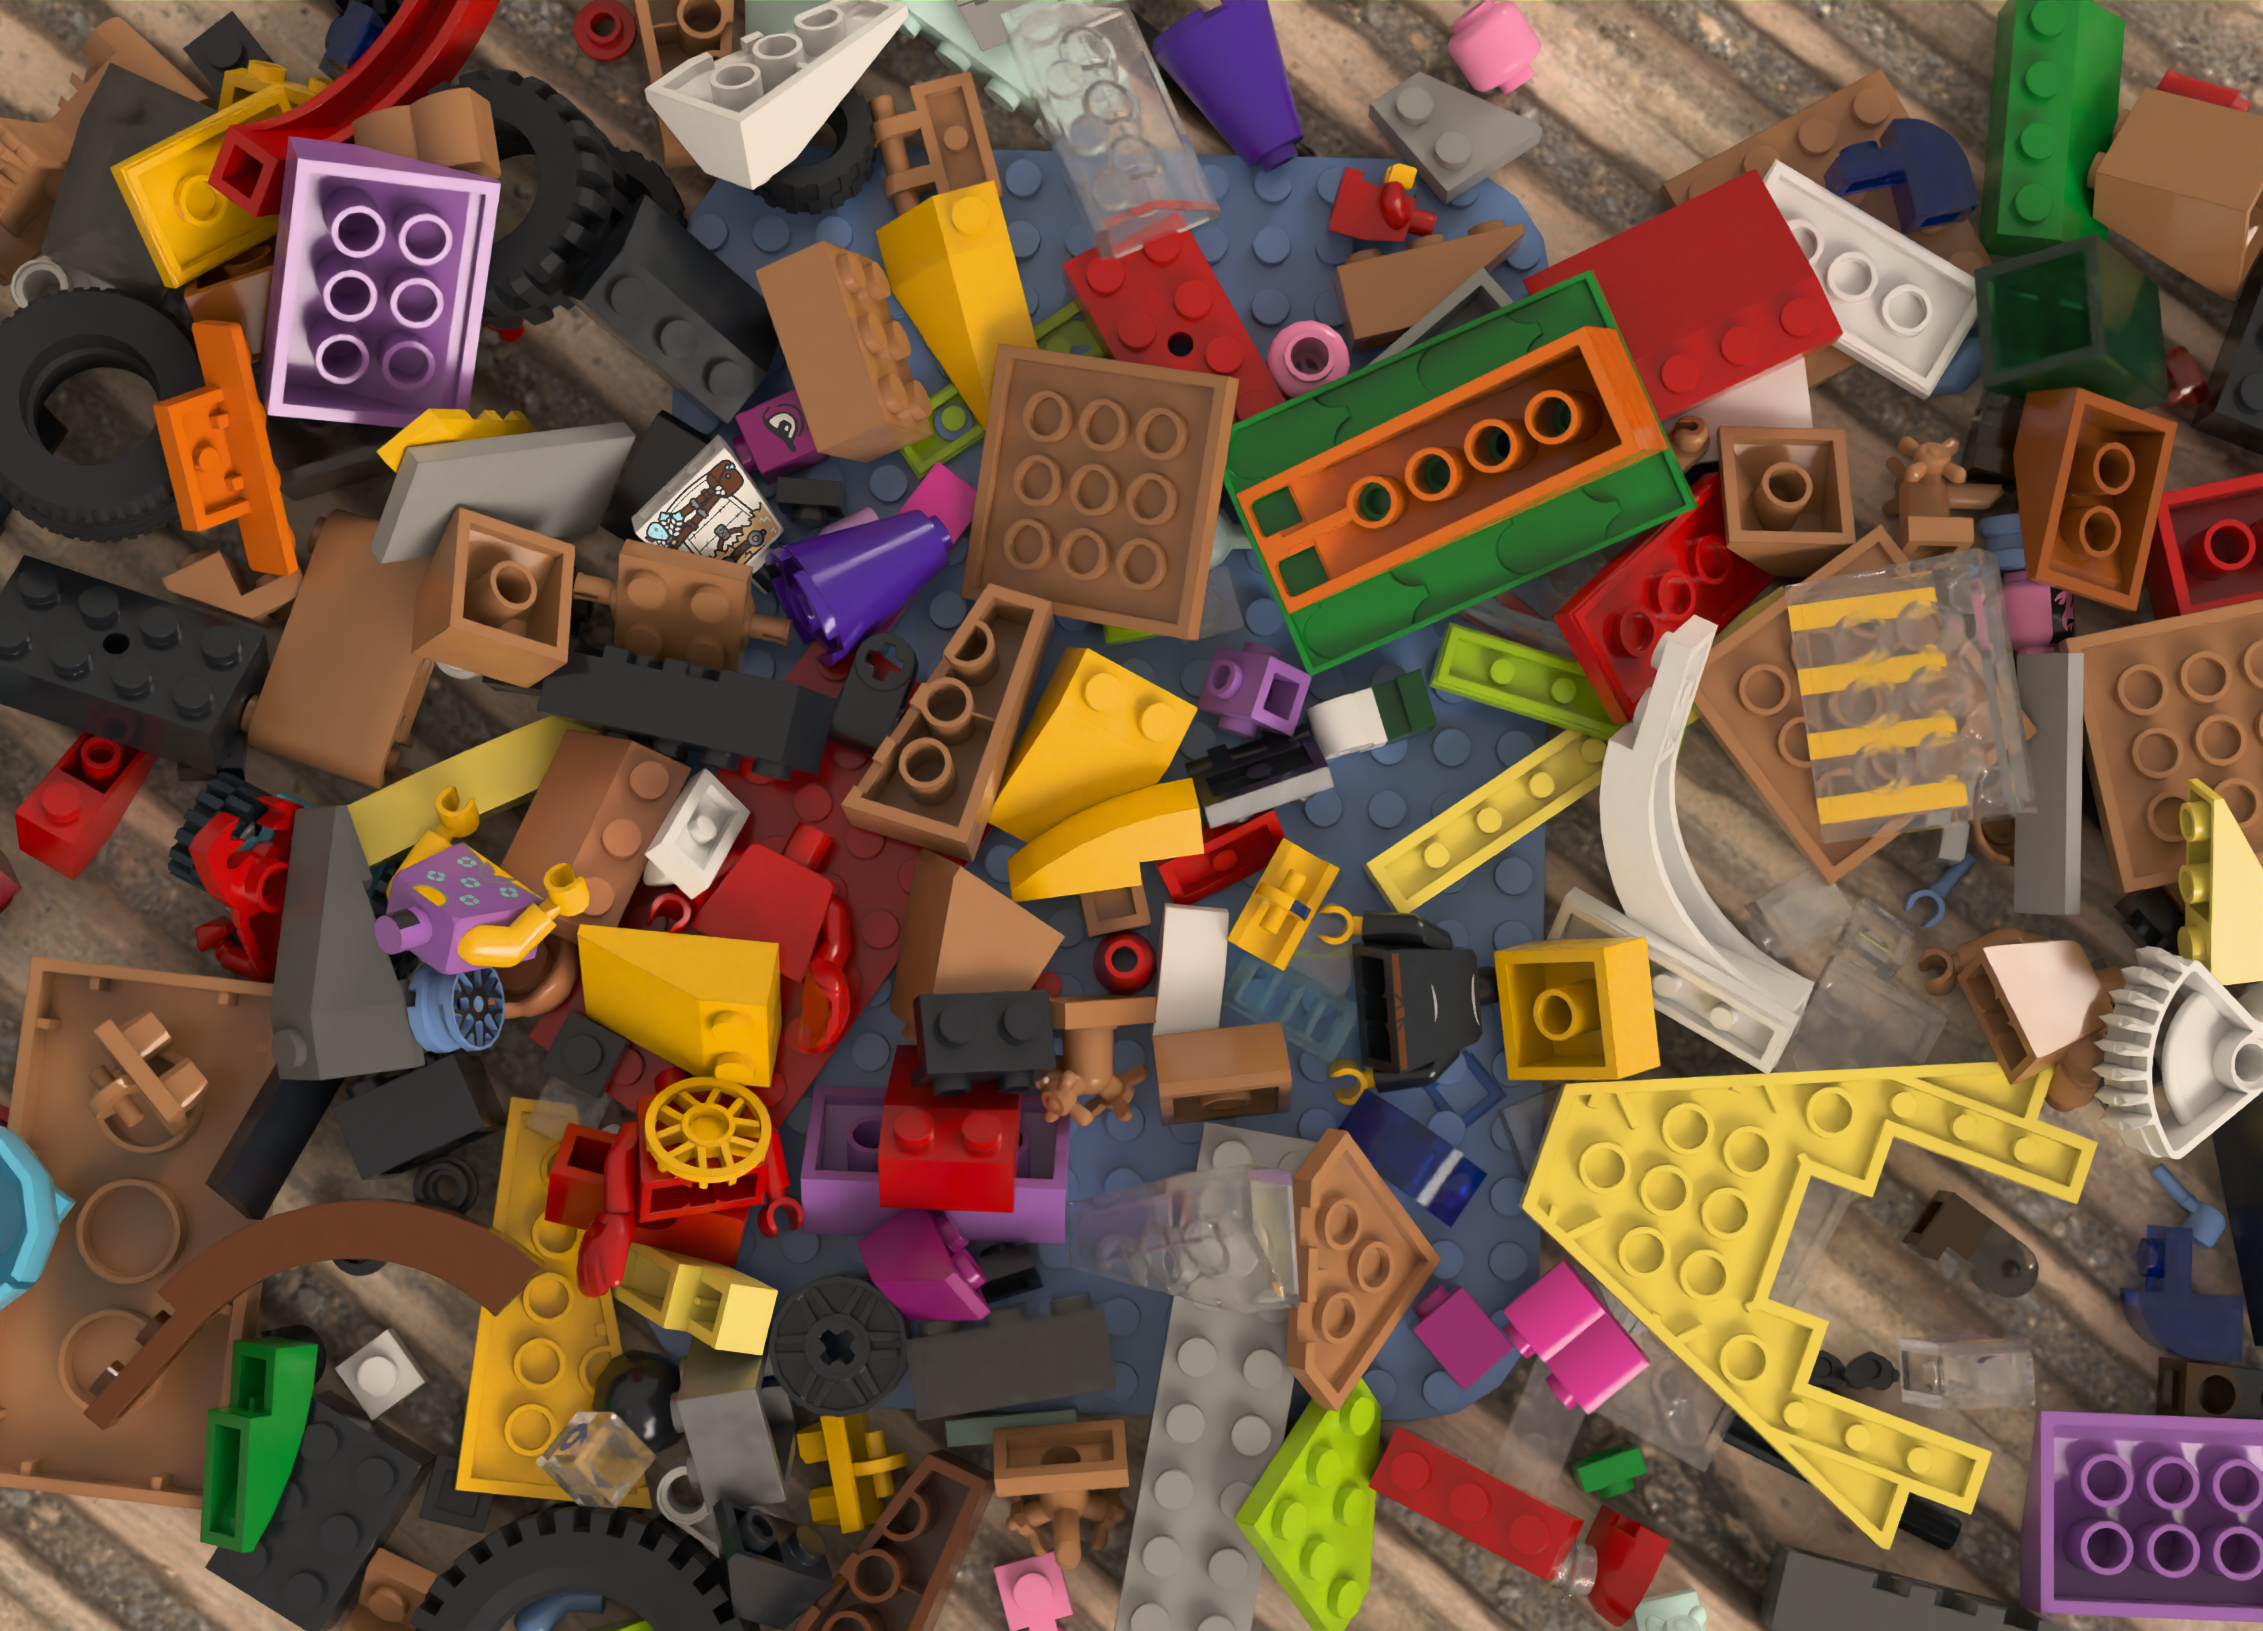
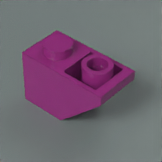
M905 1208L857 1243L872 1281L909 1321L981 1320L991 1313L980 1290V1286L987 1282L986 1276L975 1259L964 1249L969 1244V1241L961 1227L947 1211L938 1217L930 1209Z

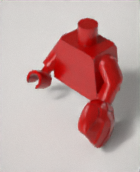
M798 821L781 854L755 841L748 848H731L708 889L692 900L679 887L672 894L660 895L654 900L646 918V925L650 926L657 917L667 916L675 922L669 933L683 934L689 919L694 917L690 927L709 937L779 943L780 973L803 985L798 1047L801 1051L815 1054L829 1048L841 1034L850 1012V993L847 979L842 970L852 950L849 906L839 896L840 886L816 873L833 838L802 821Z
M672 1067L660 1072L654 1079L656 1093L643 1095L637 1100L636 1118L620 1126L605 1157L603 1210L586 1229L578 1250L576 1283L581 1293L585 1297L595 1298L605 1295L608 1292V1288L618 1287L622 1283L628 1251L635 1231L636 1211L639 1223L764 1204L766 1192L768 1203L760 1209L757 1217V1225L760 1232L767 1238L777 1236V1226L773 1219V1213L776 1208L782 1209L787 1214L790 1230L792 1232L798 1230L804 1220V1210L799 1202L786 1195L785 1188L790 1186L791 1183L778 1131L771 1125L770 1144L765 1160L761 1161L748 1173L738 1177L736 1183L731 1186L725 1181L708 1183L707 1189L699 1188L698 1182L681 1178L669 1171L662 1173L657 1168L658 1162L650 1151H646L644 1135L646 1113L651 1102L661 1091L678 1081L693 1077L691 1073L680 1067ZM711 1091L690 1092L689 1094L700 1103H705ZM723 1094L718 1105L728 1109L736 1098ZM673 1100L667 1105L679 1113L685 1114V1111ZM748 1106L739 1117L758 1121ZM657 1119L655 1125L656 1132L669 1128V1126ZM737 1136L757 1143L760 1139L755 1137ZM675 1143L663 1148L670 1152L682 1145V1143ZM732 1155L734 1164L745 1158ZM717 1157L706 1158L707 1169L722 1168L721 1162ZM696 1158L684 1162L687 1165L697 1167Z

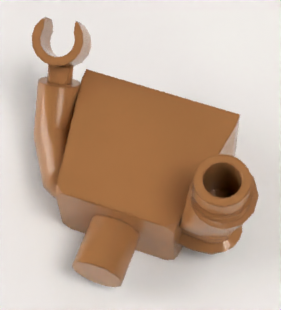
M2003 927L1960 944L1957 947L1958 953L1952 955L1937 948L1928 949L1921 954L1918 960V967L1921 972L1940 966L1946 968V972L1942 976L1930 979L1924 983L1926 991L1933 996H1944L1952 992L1959 981L2010 1086L2018 1084L2055 1065L2054 1073L2045 1096V1101L2049 1106L2060 1112H2070L2075 1108L2086 1106L2094 1099V1094L2098 1089L2101 1077L2092 1068L2104 1062V1051L2093 1042L2104 1039L2107 1036L2108 1025L2099 1016L2113 1013L2114 1009L2112 1006H2115L2116 1003L2108 992L2118 990L2119 988L2124 989L2126 985L2125 979L2118 967L2109 966L2093 970L2082 946L2073 940L2051 941L2049 937L2016 927Z

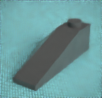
M347 805L298 808L295 811L270 1011L273 1031L272 1053L278 1065L279 1079L326 1080L425 1065L423 1047L416 1041L409 1025L407 1007L415 1006L416 1000L414 992L408 989L410 986L409 978L397 979L389 954L379 947L375 938L374 925L377 919L367 895L373 877Z

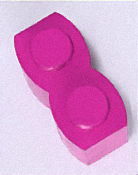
M1565 1258L1510 1302L1502 1311L1510 1321L1502 1327L1506 1336L1525 1358L1528 1359L1536 1352L1546 1363L1552 1373L1545 1378V1381L1556 1397L1569 1410L1579 1404L1589 1415L1650 1365L1648 1356Z

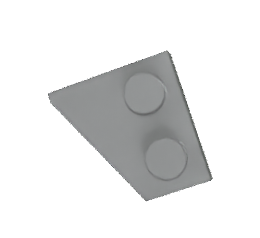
M1420 71L1371 102L1368 117L1405 160L1417 169L1419 176L1445 205L1537 145L1542 134V128L1536 122Z

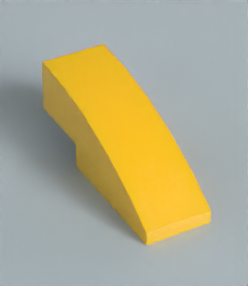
M1192 778L1151 785L1110 798L1072 815L1037 836L1007 860L1012 901L1023 902L1142 885L1139 862L1204 854L1200 808Z

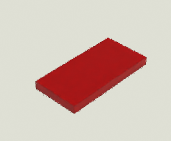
M1720 471L1702 475L1690 487L1698 508L1639 534L1553 615L1613 724L1630 722L1633 719L1635 709L1643 693L1653 686L1657 669L1651 667V658L1660 638L1666 631L1674 633L1693 615H1697L1718 625L1715 638L1776 578V576L1768 574L1726 548Z

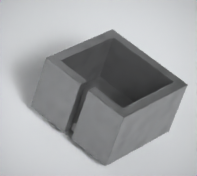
M770 1321L762 1355L717 1350L692 1336L688 1356H683L680 1359L681 1384L679 1392L671 1394V1417L676 1432H685L689 1444L686 1453L689 1482L692 1488L701 1487L708 1513L713 1512V1506L720 1499L745 1507L786 1501L797 1444L796 1434L800 1426L793 1400L788 1397L777 1379L763 1381V1377L774 1375L768 1350L772 1321Z

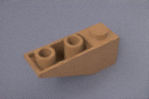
M1493 220L1471 227L1467 231L1468 236L1444 241L1443 235L1434 234L1410 241L1406 244L1407 250L1382 256L1380 249H1368L1347 256L1344 259L1345 265L1337 266L1333 284L1350 353L1356 354L1392 345L1481 267L1490 274L1518 250L1525 234L1524 224L1506 227L1503 220Z

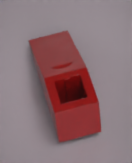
M83 732L16 810L15 819L19 850L74 881L113 834L158 756Z

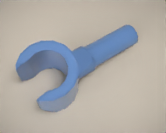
M1966 851L1964 860L1951 865L1928 889L1917 888L1910 891L1903 900L1904 911H1908L1919 897L1929 896L1934 903V911L1920 926L1927 928L1938 924L1945 913L1944 899L1951 892L1953 886L1975 864L1976 858Z
M2161 1163L2150 1174L2173 1198L2178 1206L2189 1213L2179 1232L2203 1249L2213 1247L2225 1229L2224 1216L2214 1207L2198 1201Z

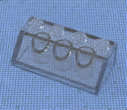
M1034 0L1000 14L1011 55L1102 261L1112 257H1123L1142 249L1143 245L1175 232H1184L1222 216L1219 205L1127 0Z

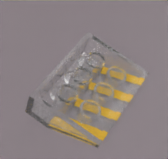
M1974 548L1785 586L1823 843L1971 825L2038 814L2000 568L1996 554L1980 548Z

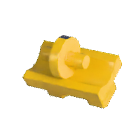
M1283 838L1230 932L1227 941L1285 972L1337 878L1340 868Z
M866 1412L840 1418L822 1415L819 1422L798 1430L796 1436L800 1457L804 1460L805 1464L828 1460L833 1483L810 1490L809 1504L813 1523L819 1525H841L842 1534L861 1531L865 1529V1526L876 1523L875 1521L885 1510L882 1497L895 1494L891 1470L909 1464L907 1452L896 1451L887 1453L883 1429L869 1431Z

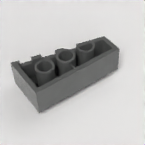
M1777 1542L1758 1618L1769 1628L1776 1631L2064 1630V1627L2017 1604Z

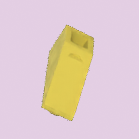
M2198 778L2187 779V802L2181 805L2179 813L2181 832L2186 840V865L2180 867L2178 875L2180 893L2185 902V926L2179 929L2177 937L2179 954L2185 959L2201 962L2222 985L2263 981V868L2224 798Z

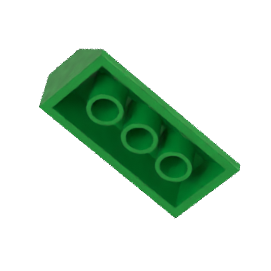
M2007 0L1998 12L1979 239L1988 255L2101 267L2106 263L2108 227L2092 218L2094 190L2087 188V178L2096 154L2099 151L2107 153L2112 145V134L2118 116L2125 21L2092 0Z

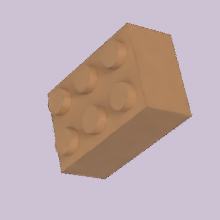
M822 240L755 270L817 453L869 463L933 435L927 419L932 414L931 403L922 384L918 380L913 379L906 357L911 355L910 342L900 323L896 320L893 321L886 298L891 294L890 285L883 269L876 261Z

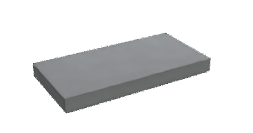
M625 422L408 447L406 448L370 550L381 564L432 557L453 512L459 507L551 538L594 533L598 528L636 436Z

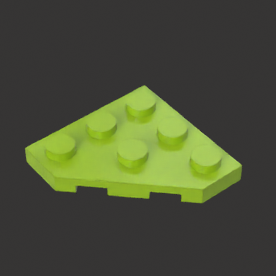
M1362 1377L1338 1412L1320 1408L1311 1399L1234 1518V1522L1313 1631H1344L1350 1620L1359 1611L1363 1599L1370 1590L1376 1491L1368 1487L1378 1467L1382 1407Z

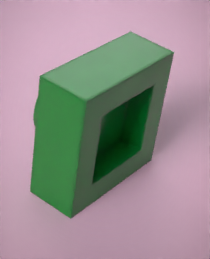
M1629 1441L1568 1462L1577 1488L1585 1494L1595 1491L1598 1499L1613 1497L1633 1489L1635 1486L1632 1478L1647 1473L1639 1447Z

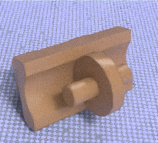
M149 1010L127 1021L119 1028L109 1019L93 1030L101 1041L99 1044L101 1049L123 1075L116 1079L105 1065L97 1067L89 1074L88 1078L100 1091L92 1099L88 1107L94 1117L101 1120L118 1113L126 1125L132 1127L145 1116L134 1102V1099L139 1095L172 1136L188 1126L189 1123L185 1113L210 1090L209 1083L188 1057L159 1078L148 1066L147 1061L173 1043L171 1036L155 1015Z

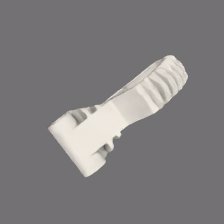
M2146 946L2145 948L2135 949L2138 967L2131 966L2120 969L2126 982L2124 989L2119 988L2118 990L2108 992L2116 1003L2113 1013L2099 1016L2108 1025L2107 1036L2093 1043L2104 1051V1062L2092 1068V1070L2099 1074L2100 1077H2104L2105 1085L2094 1096L2103 1103L2109 1104V1107L2099 1120L2110 1128L2118 1129L2128 1147L2154 1157L2164 1156L2180 1159L2263 1092V981L2247 984L2242 992V996L2236 999L2201 962L2172 955L2162 948ZM2178 990L2186 1000L2170 1023L2163 1044L2161 1061L2163 1087L2172 1110L2159 1120L2153 1095V1054L2163 1016L2171 999Z

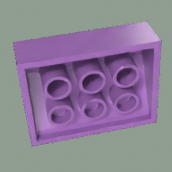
M288 137L259 384L267 415L405 428L429 408L465 409L468 413L501 187L498 179L359 145Z
M2037 1410L2020 1533V1606L2044 1614L2263 1623V1420Z

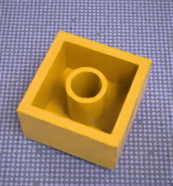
M1646 936L1536 940L1494 951L1508 1080H1619L1660 1066Z

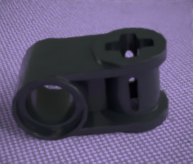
M882 632L871 635L862 642L857 650L845 687L842 688L836 700L826 742L872 758L886 736L890 737L905 715V707L919 667L915 651L904 639L895 634ZM890 647H895V657L904 663L903 669L900 674L889 672L885 681L878 680L880 670L871 665L872 658L875 654L885 656Z

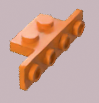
M216 320L195 322L192 324V332L205 386L152 404L182 528L187 531L201 532L238 518L251 570L281 576L291 575L298 572L294 551L295 536L288 524L280 492L281 477L272 458L265 428L267 421L266 413L258 398L251 368L252 354L250 346L244 337L241 325L237 322Z

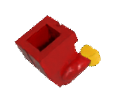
M1400 163L1388 167L1385 170L1382 185L1378 186L1362 180L1363 171L1345 167L1341 174L1325 230L1361 241L1404 242L1407 233L1419 237L1432 235L1437 215L1414 208L1417 199L1404 194L1405 190H1410L1413 186L1417 173L1415 167Z

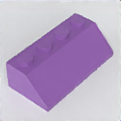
M814 1086L800 1178L802 1208L804 1210L803 1234L868 1236L905 1209L880 1207L878 1150L886 1088ZM1023 1094L1014 1213L953 1210L932 1211L938 1217L947 1211L961 1227L968 1240L1065 1244L1071 1116L1069 1114L1060 1116L1056 1121L1049 1123L1043 1118V1112L1046 1107L1042 1103L1041 1095Z

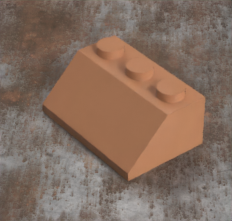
M567 729L500 866V869L544 900L549 897L544 886V876L551 867L559 863H568L571 865L575 878L580 876L584 878L590 894L588 907L584 912L574 916H562L559 914L553 920L557 926L550 933L578 945L577 933L580 924L606 927L618 926L649 860L644 854L679 797L692 768L632 740Z

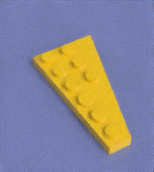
M510 1097L491 1226L521 1243L546 1264L498 1316H493L486 1308L480 1305L454 1489L652 1509L641 1453L628 1451L625 1447L614 1444L611 1441L613 1435L607 1425L593 1413L592 1403L597 1378L612 1358L623 1354L611 1289L608 1288V1292L605 1295L595 1298L585 1297L581 1293L576 1283L578 1250L586 1230L544 1220L550 1172L568 1122L579 1125L576 1105ZM586 1423L587 1438L580 1445V1438L569 1449L560 1451V1445L564 1438L575 1427ZM579 1431L573 1433L567 1443L575 1440L579 1435Z

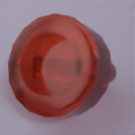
M2179 344L2157 355L2159 366L2146 373L2139 386L2142 398L2155 407H2169L2180 403L2187 410L2207 400V395H2209L2208 387L2196 362L2188 350ZM2166 380L2171 389L2165 392L2158 391L2156 385Z

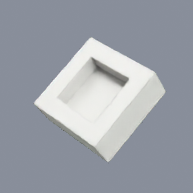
M393 1328L384 1331L335 1368L372 1421L381 1417L430 1380Z

